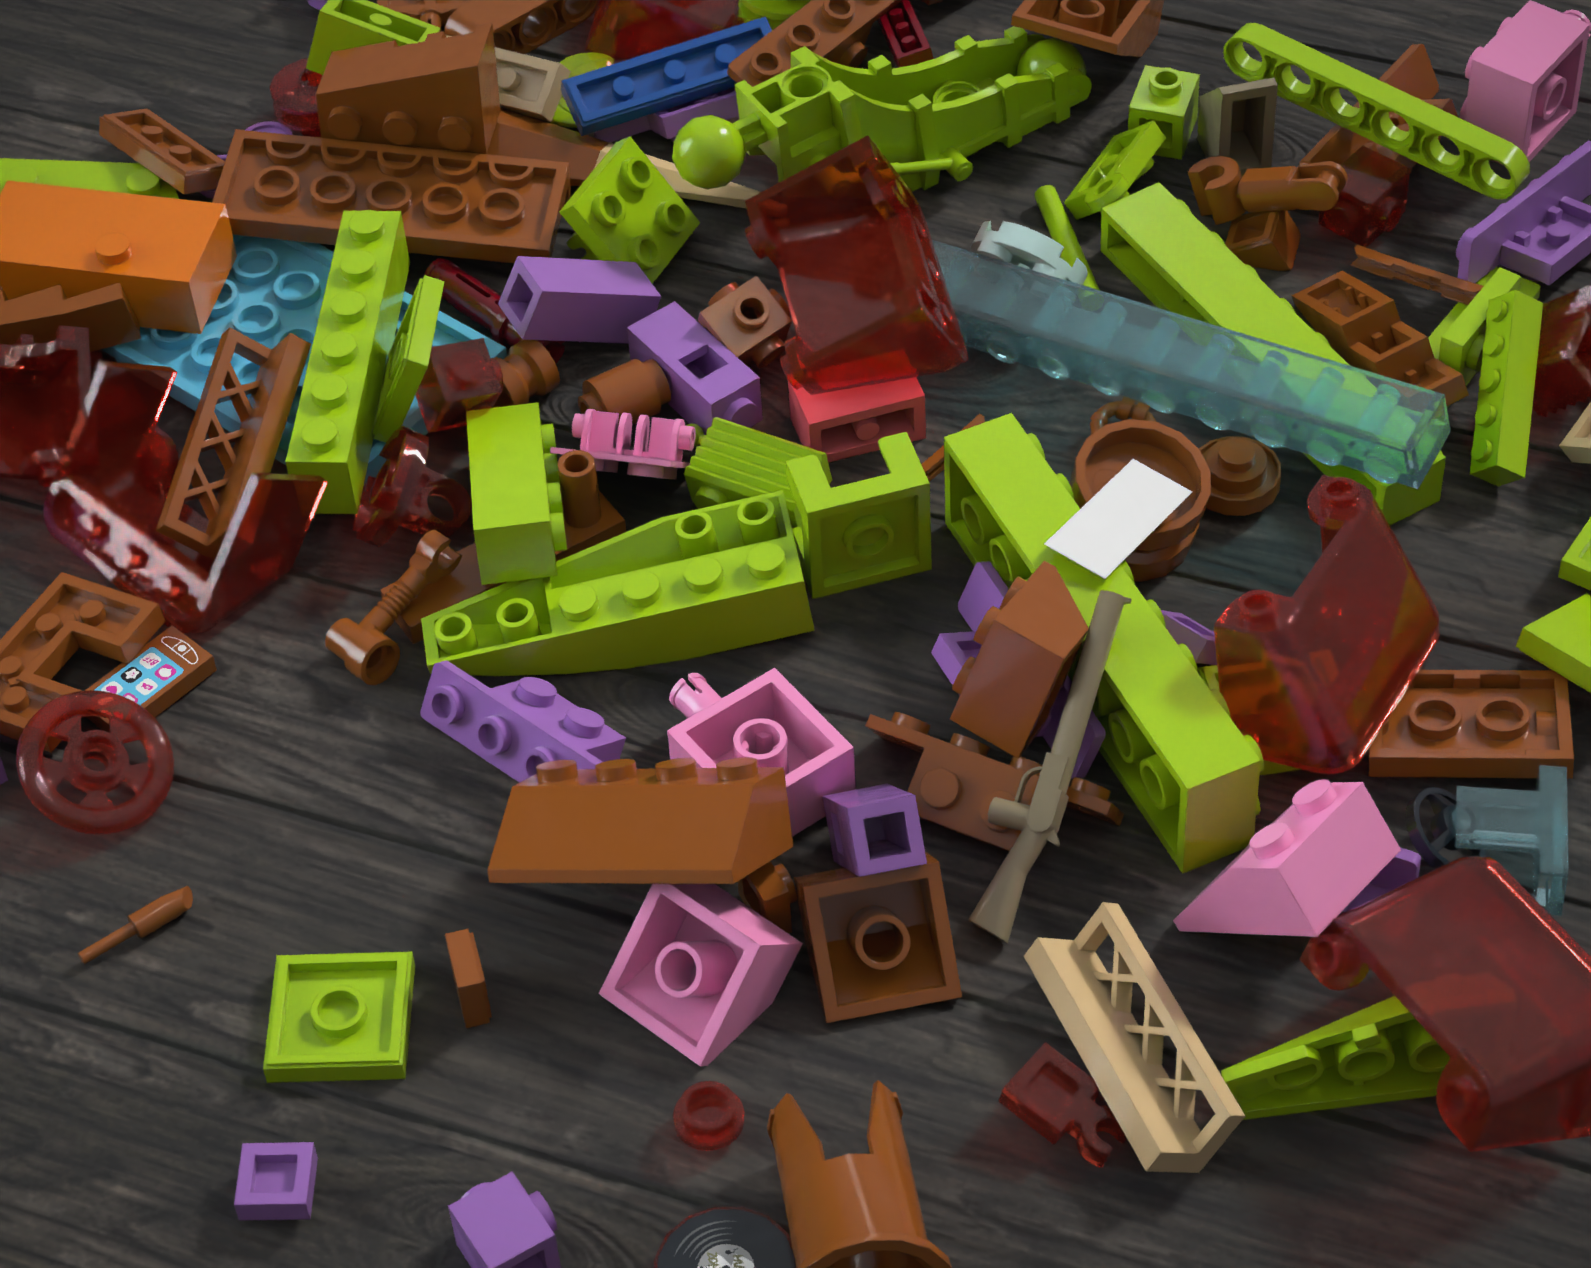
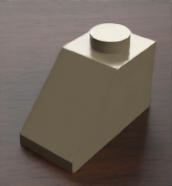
M1275 78L1219 87L1199 97L1197 140L1206 158L1213 156L1232 158L1237 162L1242 177L1247 169L1269 168L1272 166L1278 87Z

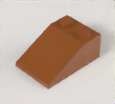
M1024 0L1012 15L1011 25L1115 55L1142 57L1158 34L1164 0Z

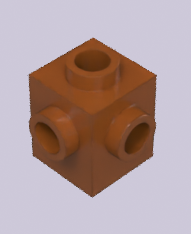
M757 276L741 286L736 282L724 286L709 300V307L699 313L697 322L747 367L756 364L758 368H763L776 360L786 349L785 341L792 323L790 309L784 298L775 289L771 288L768 290Z

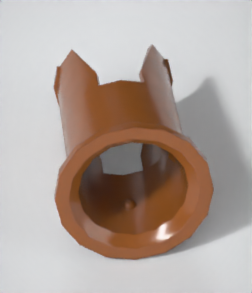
M879 1080L873 1084L867 1130L870 1154H846L825 1160L822 1142L791 1094L786 1093L774 1109H770L767 1130L775 1149L796 1268H952L948 1256L927 1239L901 1122L903 1116L902 1107L897 1093L892 1092Z

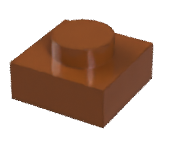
M770 861L739 880L738 892L745 905L789 934L792 932L790 904L797 901L795 886L783 864L773 866Z

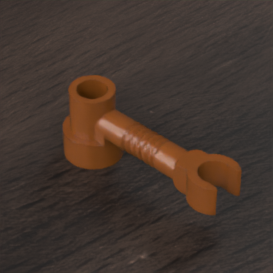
M435 529L427 532L420 539L415 554L410 558V567L397 580L398 583H395L393 588L389 589L385 597L381 598L377 606H374L359 624L349 618H342L336 621L327 632L325 638L327 649L344 660L346 669L368 685H377L388 679L396 669L400 659L398 644L384 633L394 623V620H397L398 615L405 611L406 606L413 602L414 597H417L429 583H436L442 576L453 572L461 561L462 555L448 546L451 539Z

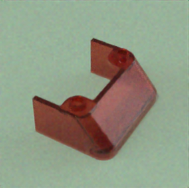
M100 361L45 499L44 520L46 527L56 540L121 591L159 604L165 619L164 624L167 627L173 625L182 633L207 632L290 571L328 481L318 475L251 473L215 561L157 532L156 528L179 463V456L173 439L156 425L177 371L169 366ZM185 502L183 503L178 520L206 533L209 520Z

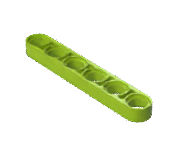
M1246 23L1226 42L1223 48L1224 59L1228 67L1240 78L1248 82L1275 78L1278 84L1277 96L1485 196L1497 200L1507 199L1515 193L1530 173V164L1527 156L1513 143L1264 25ZM1243 42L1251 44L1258 50L1262 57V62L1254 60L1247 54L1243 48ZM1291 65L1298 66L1304 70L1309 76L1311 85L1299 81L1292 73ZM1339 88L1351 92L1357 98L1360 108L1352 107L1346 103L1340 95ZM1388 112H1394L1403 117L1409 126V131L1406 132L1396 127L1390 120ZM1438 136H1444L1452 140L1458 147L1460 155H1454L1446 151L1440 144ZM1489 160L1498 161L1504 165L1509 171L1511 179H1504L1495 174L1489 165Z

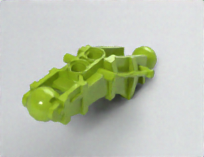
M1016 26L1004 30V38L975 41L967 35L955 41V50L919 64L892 69L891 63L883 55L868 61V69L853 68L829 61L804 46L791 52V69L754 87H751L745 80L735 84L740 120L730 123L723 118L706 115L692 118L678 131L675 138L672 160L681 178L694 186L706 190L724 187L738 176L744 163L745 152L749 155H767L777 165L779 187L785 193L829 191L833 195H839L846 190L850 194L865 193V190L909 188L913 192L922 187L926 190L939 183L940 170H946L957 181L967 179L973 171V165L966 157L976 153L978 150L994 142H1002L1010 148L1021 142L1022 136L1052 121L1057 124L1069 118L1070 107L1088 98L1092 84L1090 78L1086 76V66L1078 49L1072 44L1057 38L1046 39L1039 34L1027 35L1023 28Z

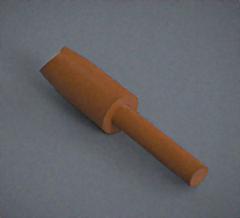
M186 886L163 895L128 915V924L77 953L82 963H88L134 935L142 939L182 915L191 908L193 903V894L190 887Z

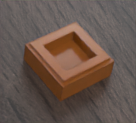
M463 929L447 933L445 938L465 1026L470 1028L490 1023L489 1018L492 1017L473 932L469 933V929Z

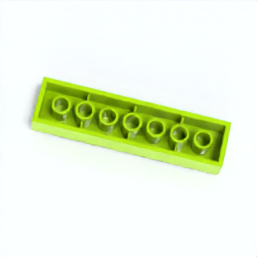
M1012 413L945 436V524L974 566L977 562H991L1004 583L1010 588L1018 576L1027 581L1043 561L1050 563L1057 568L1088 628L1101 590L1112 591L1132 600L1130 604L1123 606L1092 708L1093 713L1106 732L1099 751L1182 874L1245 849L1254 836L1256 815L1260 813L1258 787L1259 775L1264 771V760L1259 746L1250 735L1243 736L1231 720L1229 708L1223 695L1215 688L1210 690L1198 673L1191 651L1185 644H1177L1166 629L1165 620L1160 608L1152 599L1145 600L1135 586L1133 574L1125 560L1104 579L1044 545L1080 508L1074 501L1073 491L1066 477L1062 473L1055 474L1045 460L1044 451L1038 438L1033 433L1026 434ZM1085 638L1068 673L1071 681H1073Z

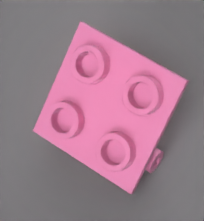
M587 409L585 414L576 413L574 415L572 436L581 438L580 450L586 451L594 457L596 471L618 473L619 461L628 462V475L676 480L678 468H685L690 465V463L682 462L683 450H693L696 432L695 427L685 426L683 419L673 420L652 417L650 430L649 416L640 415L636 426L634 450H630L632 416L630 413H622L619 426V413ZM551 447L550 453L565 454L574 449Z

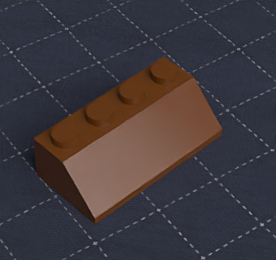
M751 757L723 760L716 764V768H697L696 760L692 758L665 760L657 763L655 768L637 769L636 761L633 759H616L601 762L595 766V769H577L575 760H555L536 766V775L512 786L487 870L489 883L734 884L793 847L784 767H758L757 759Z

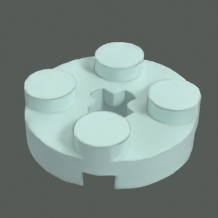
M986 221L982 223L971 245L974 256L982 263L978 270L980 277L997 287L1009 288L1010 284L1032 292L1031 297L1037 303L1052 310H1062L1066 300L1075 299L1088 275L1086 266L1078 257L1072 267L1060 258L1064 246L1046 235L1019 224L1003 221L999 230L993 231L991 230V221Z

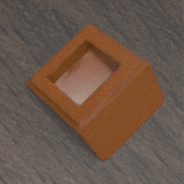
M1287 210L1251 212L1232 220L1225 246L1244 264H1248L1251 267L1288 271L1293 268L1301 233Z

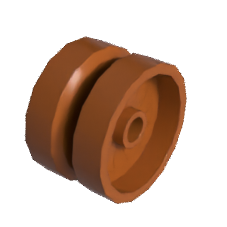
M1127 419L1104 425L1086 438L1075 459L1071 472L1070 486L1073 491L1074 501L1081 509L1132 459H1135L1192 491L1125 559L1131 569L1134 581L1143 582L1166 576L1184 562L1194 542L1200 525L1199 521L1211 495V471L1200 449L1181 432L1155 421Z

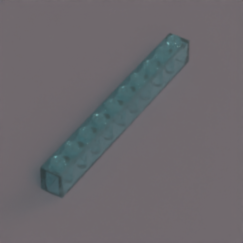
M911 233L907 235L875 284L887 320L901 330L907 332L917 330L939 337L954 347L968 346L990 353L993 357L1004 363L1012 364L1018 362L1040 369L1050 377L1058 380L1069 378L1088 384L1108 396L1122 395L1147 403L1150 407L1162 413L1176 412L1201 420L1205 425L1216 430L1230 429L1255 437L1258 441L1269 447H1287L1306 453L1326 465H1344L1366 472L1374 479L1383 483L1393 484L1397 482L1419 489L1451 432L1445 394Z

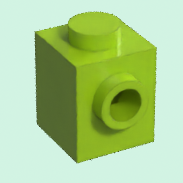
M1145 65L1129 106L1128 130L1154 120L1166 136V139L1154 155L1182 160L1198 116L1200 74L1178 71L1173 68Z

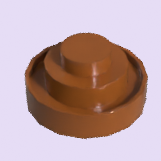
M1226 436L1211 440L1199 448L1211 471V495L1206 508L1224 515L1245 516L1260 512L1274 502L1280 491L1281 462L1272 449L1260 441L1236 436Z

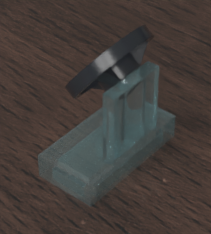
M1539 765L1535 791L1457 786L1456 795L1447 790L1431 787L1424 789L1410 799L1405 810L1406 828L1414 847L1431 867L1446 876L1463 878L1482 866L1486 857V850L1533 853V914L1561 916L1569 874L1567 767ZM1422 800H1429L1435 814L1430 822L1431 831L1435 837L1431 843L1428 841L1420 822L1419 809ZM1443 847L1451 851L1467 848L1472 851V858L1468 866H1461L1448 861L1438 852Z

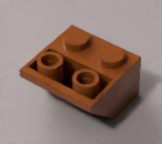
M1043 561L1027 581L1018 576L1008 589L1000 608L992 606L987 611L973 639L982 645L977 658L970 656L966 660L952 686V690L960 694V697L950 720L1018 759L1043 729L1089 630L1055 566Z

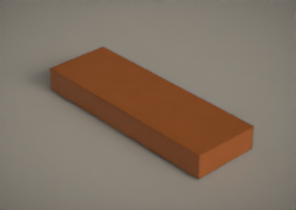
M149 109L106 114L100 117L99 135L182 194L217 188L225 161Z

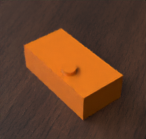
M7 180L0 193V286H2L8 300L61 284L68 299L120 282L138 320L139 327L196 334L202 333L237 257L226 204Z

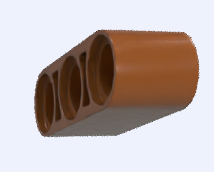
M471 0L451 14L447 20L444 33L449 36L473 33L476 25L492 22L495 47L527 54L584 22L595 11L599 0Z

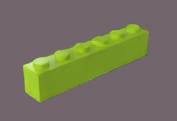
M343 211L285 461L297 513L358 514L374 434H372L384 372L388 353L396 334L410 267L401 211Z

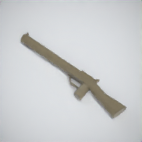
M1101 590L1051 752L1046 753L1042 767H1034L1023 775L1014 801L995 797L988 810L989 823L1022 832L968 920L1007 944L1027 874L1047 841L1058 847L1060 846L1057 832L1059 831L1069 798L1066 795L1123 606L1130 604L1132 601L1130 598L1112 591ZM1040 773L1031 805L1021 803L1028 780L1033 775Z

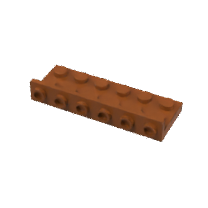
M235 129L212 203L226 204L232 235L336 245L343 211H401L408 253L515 263L517 256L552 258L562 216L559 211L571 198L569 162Z

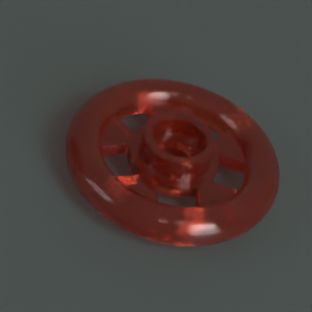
M105 691L73 692L55 698L45 704L25 725L16 751L19 780L31 803L44 816L56 824L85 834H112L137 826L149 818L161 806L173 782V751L168 736L161 724L149 711L133 700ZM97 716L108 718L109 732L91 730L83 733L81 731V717ZM50 736L68 742L64 750L62 762L43 757L44 748ZM140 740L146 751L148 762L130 765L128 753L123 744ZM91 758L98 759L105 765L106 769L104 771H94L87 768L83 762ZM63 779H67L75 788L87 793L79 805L66 799L56 790ZM123 781L127 782L136 795L128 801L114 806L105 793L116 789Z

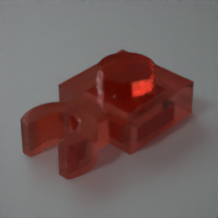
M1046 1042L1004 1086L998 1102L1053 1145L1066 1132L1076 1139L1077 1148L1082 1157L1097 1167L1102 1168L1107 1163L1113 1148L1107 1142L1101 1140L1096 1132H1108L1121 1143L1127 1140L1110 1107L1099 1106L1094 1102L1100 1091L1094 1079Z

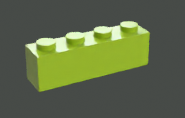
M538 402L466 411L473 530L481 584L487 585L558 576L555 551L567 550L557 465L558 458L557 454L550 453V448L556 447L553 424L541 425Z

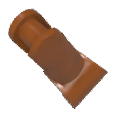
M1213 156L1200 160L1188 171L1201 216L1212 215L1215 225L1234 220L1246 211L1251 213L1295 209L1330 210L1335 206L1339 198L1338 193L1345 188L1348 181L1345 169L1341 165L1330 161L1300 165L1298 167L1285 166L1247 169L1242 177L1235 160L1225 156Z

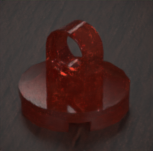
M403 425L393 432L379 456L387 460L380 468L376 478L368 476L364 485L358 514H355L353 530L358 532L355 536L356 538L380 548L388 542L399 525L422 535L435 529L449 538L468 520L471 514L472 502L465 488L455 480L425 467L429 450V437ZM436 495L447 500L452 506L454 519L444 521L435 517L429 510L427 497Z

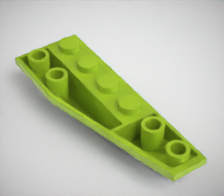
M783 490L660 517L556 561L558 576L506 582L421 618L426 661L430 674L435 663L447 660L469 675L481 676L553 675L634 668L691 659L815 631Z

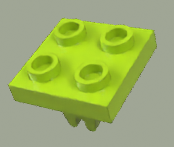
M630 136L614 144L559 211L575 231L567 241L568 247L586 250L585 255L581 259L636 262L652 284L700 224V221Z

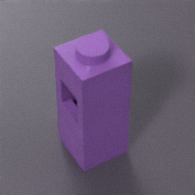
M517 256L498 305L522 340L629 343L627 327L656 312L662 296L636 262Z
M674 301L627 327L630 360L638 359L643 362L650 358L654 359L663 370L669 383L671 401L668 404L689 424H698L702 427L705 435L707 428L711 427L712 420L715 417L749 428L763 420L760 377L678 303Z
M882 784L822 796L833 860L837 864L859 877L927 864L914 794L889 784Z

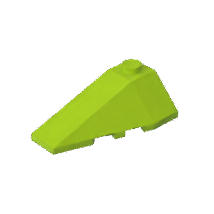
M1488 977L1468 980L1446 978L1433 984L1413 987L1221 1071V1076L1244 1112L1245 1117L1243 1120L1501 1088L1517 1004L1511 991Z

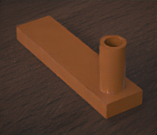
M573 450L563 454L558 460L557 465L567 550L555 551L556 561L627 532L625 519L598 490L594 457L582 450ZM475 543L457 551L462 555V558L455 570L446 576H442L436 583H429L417 597H414L413 602L406 606L405 611L398 615L395 622L413 644L424 639L421 618L506 583L481 584ZM396 581L380 589L381 597H385L389 589L393 588V585L398 582Z

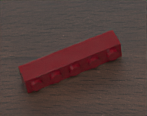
M909 0L900 1L877 19L897 68L934 59L931 47Z

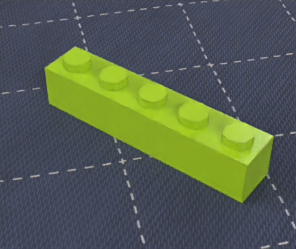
M1517 290L1510 291L1488 301L1477 411L1475 414L1474 439L1471 450L1470 474L1496 486L1523 479L1526 475L1543 303Z

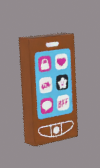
M171 625L147 643L129 664L122 662L83 691L90 706V709L84 716L121 744L217 671L214 657Z

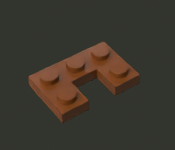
M61 572L0 640V734L52 753L90 709V706L82 690L51 679L79 648L129 664L164 624L165 619L159 604Z

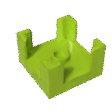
M907 432L882 437L878 440V447L890 474L830 488L816 455H808L786 461L787 482L802 517V529L794 527L792 531L802 574L812 599L932 569L930 483Z

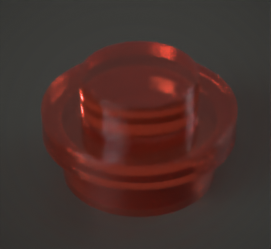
M715 1081L698 1082L686 1089L675 1105L673 1112L674 1128L678 1137L692 1148L704 1151L724 1148L733 1143L743 1130L745 1123L743 1104L739 1097L722 1083Z

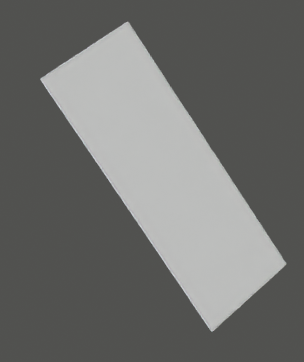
M1132 459L1049 538L1044 545L1106 579L1192 491Z

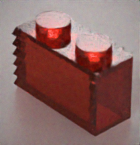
M1591 284L1543 304L1532 407L1540 416L1547 417L1549 412L1556 414L1558 408L1566 410L1568 404L1576 406L1577 401L1585 402L1587 397L1591 398Z

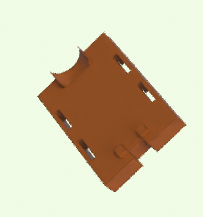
M1368 669L1369 777L1573 779L1574 751L1568 680L1555 671Z

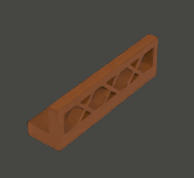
M228 328L221 335L156 528L157 532L220 564L249 541L311 343L290 333L271 350L232 328ZM233 353L260 366L254 382L244 385L240 384L230 363ZM224 385L226 390L221 391L222 386ZM251 394V395H250V399H249V401H248V398H247L246 395ZM231 400L242 423L239 430L225 434L214 410L216 404ZM206 434H208L210 439L205 440ZM235 442L234 447L232 449L230 444ZM215 449L226 472L222 480L208 483L198 458L200 453ZM191 482L193 489L188 490ZM215 492H219L217 499L214 496ZM199 499L209 520L206 533L178 520L184 502Z

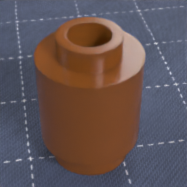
M650 358L643 362L633 359L585 380L582 384L583 395L578 397V406L581 414H585L587 409L619 413L618 426L622 413H630L632 425L638 422L640 415H648L650 418L660 413L661 406L671 401V391L663 370L654 359Z

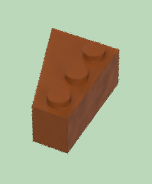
M493 23L476 25L473 33L446 37L444 31L427 34L424 42L398 46L396 40L333 51L315 94L321 138L487 154L500 114Z

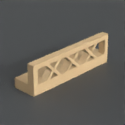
M1103 902L1075 940L1037 937L1025 953L1024 958L1145 1171L1199 1173L1244 1119L1245 1114L1119 904ZM1108 934L1114 942L1113 973L1106 971L1095 952ZM1133 982L1138 983L1145 994L1144 1026L1138 1025L1131 1013ZM1164 1035L1170 1036L1177 1048L1175 1079H1170L1162 1066ZM1196 1090H1202L1215 1112V1115L1202 1131H1200L1194 1120Z

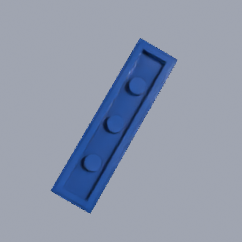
M765 16L562 80L561 93L580 135L584 136L735 88L736 82L727 74L729 63L770 33L772 29Z

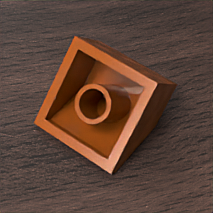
M927 852L925 853L927 864L859 877L846 868L794 877L805 944L826 1023L962 997L939 861Z

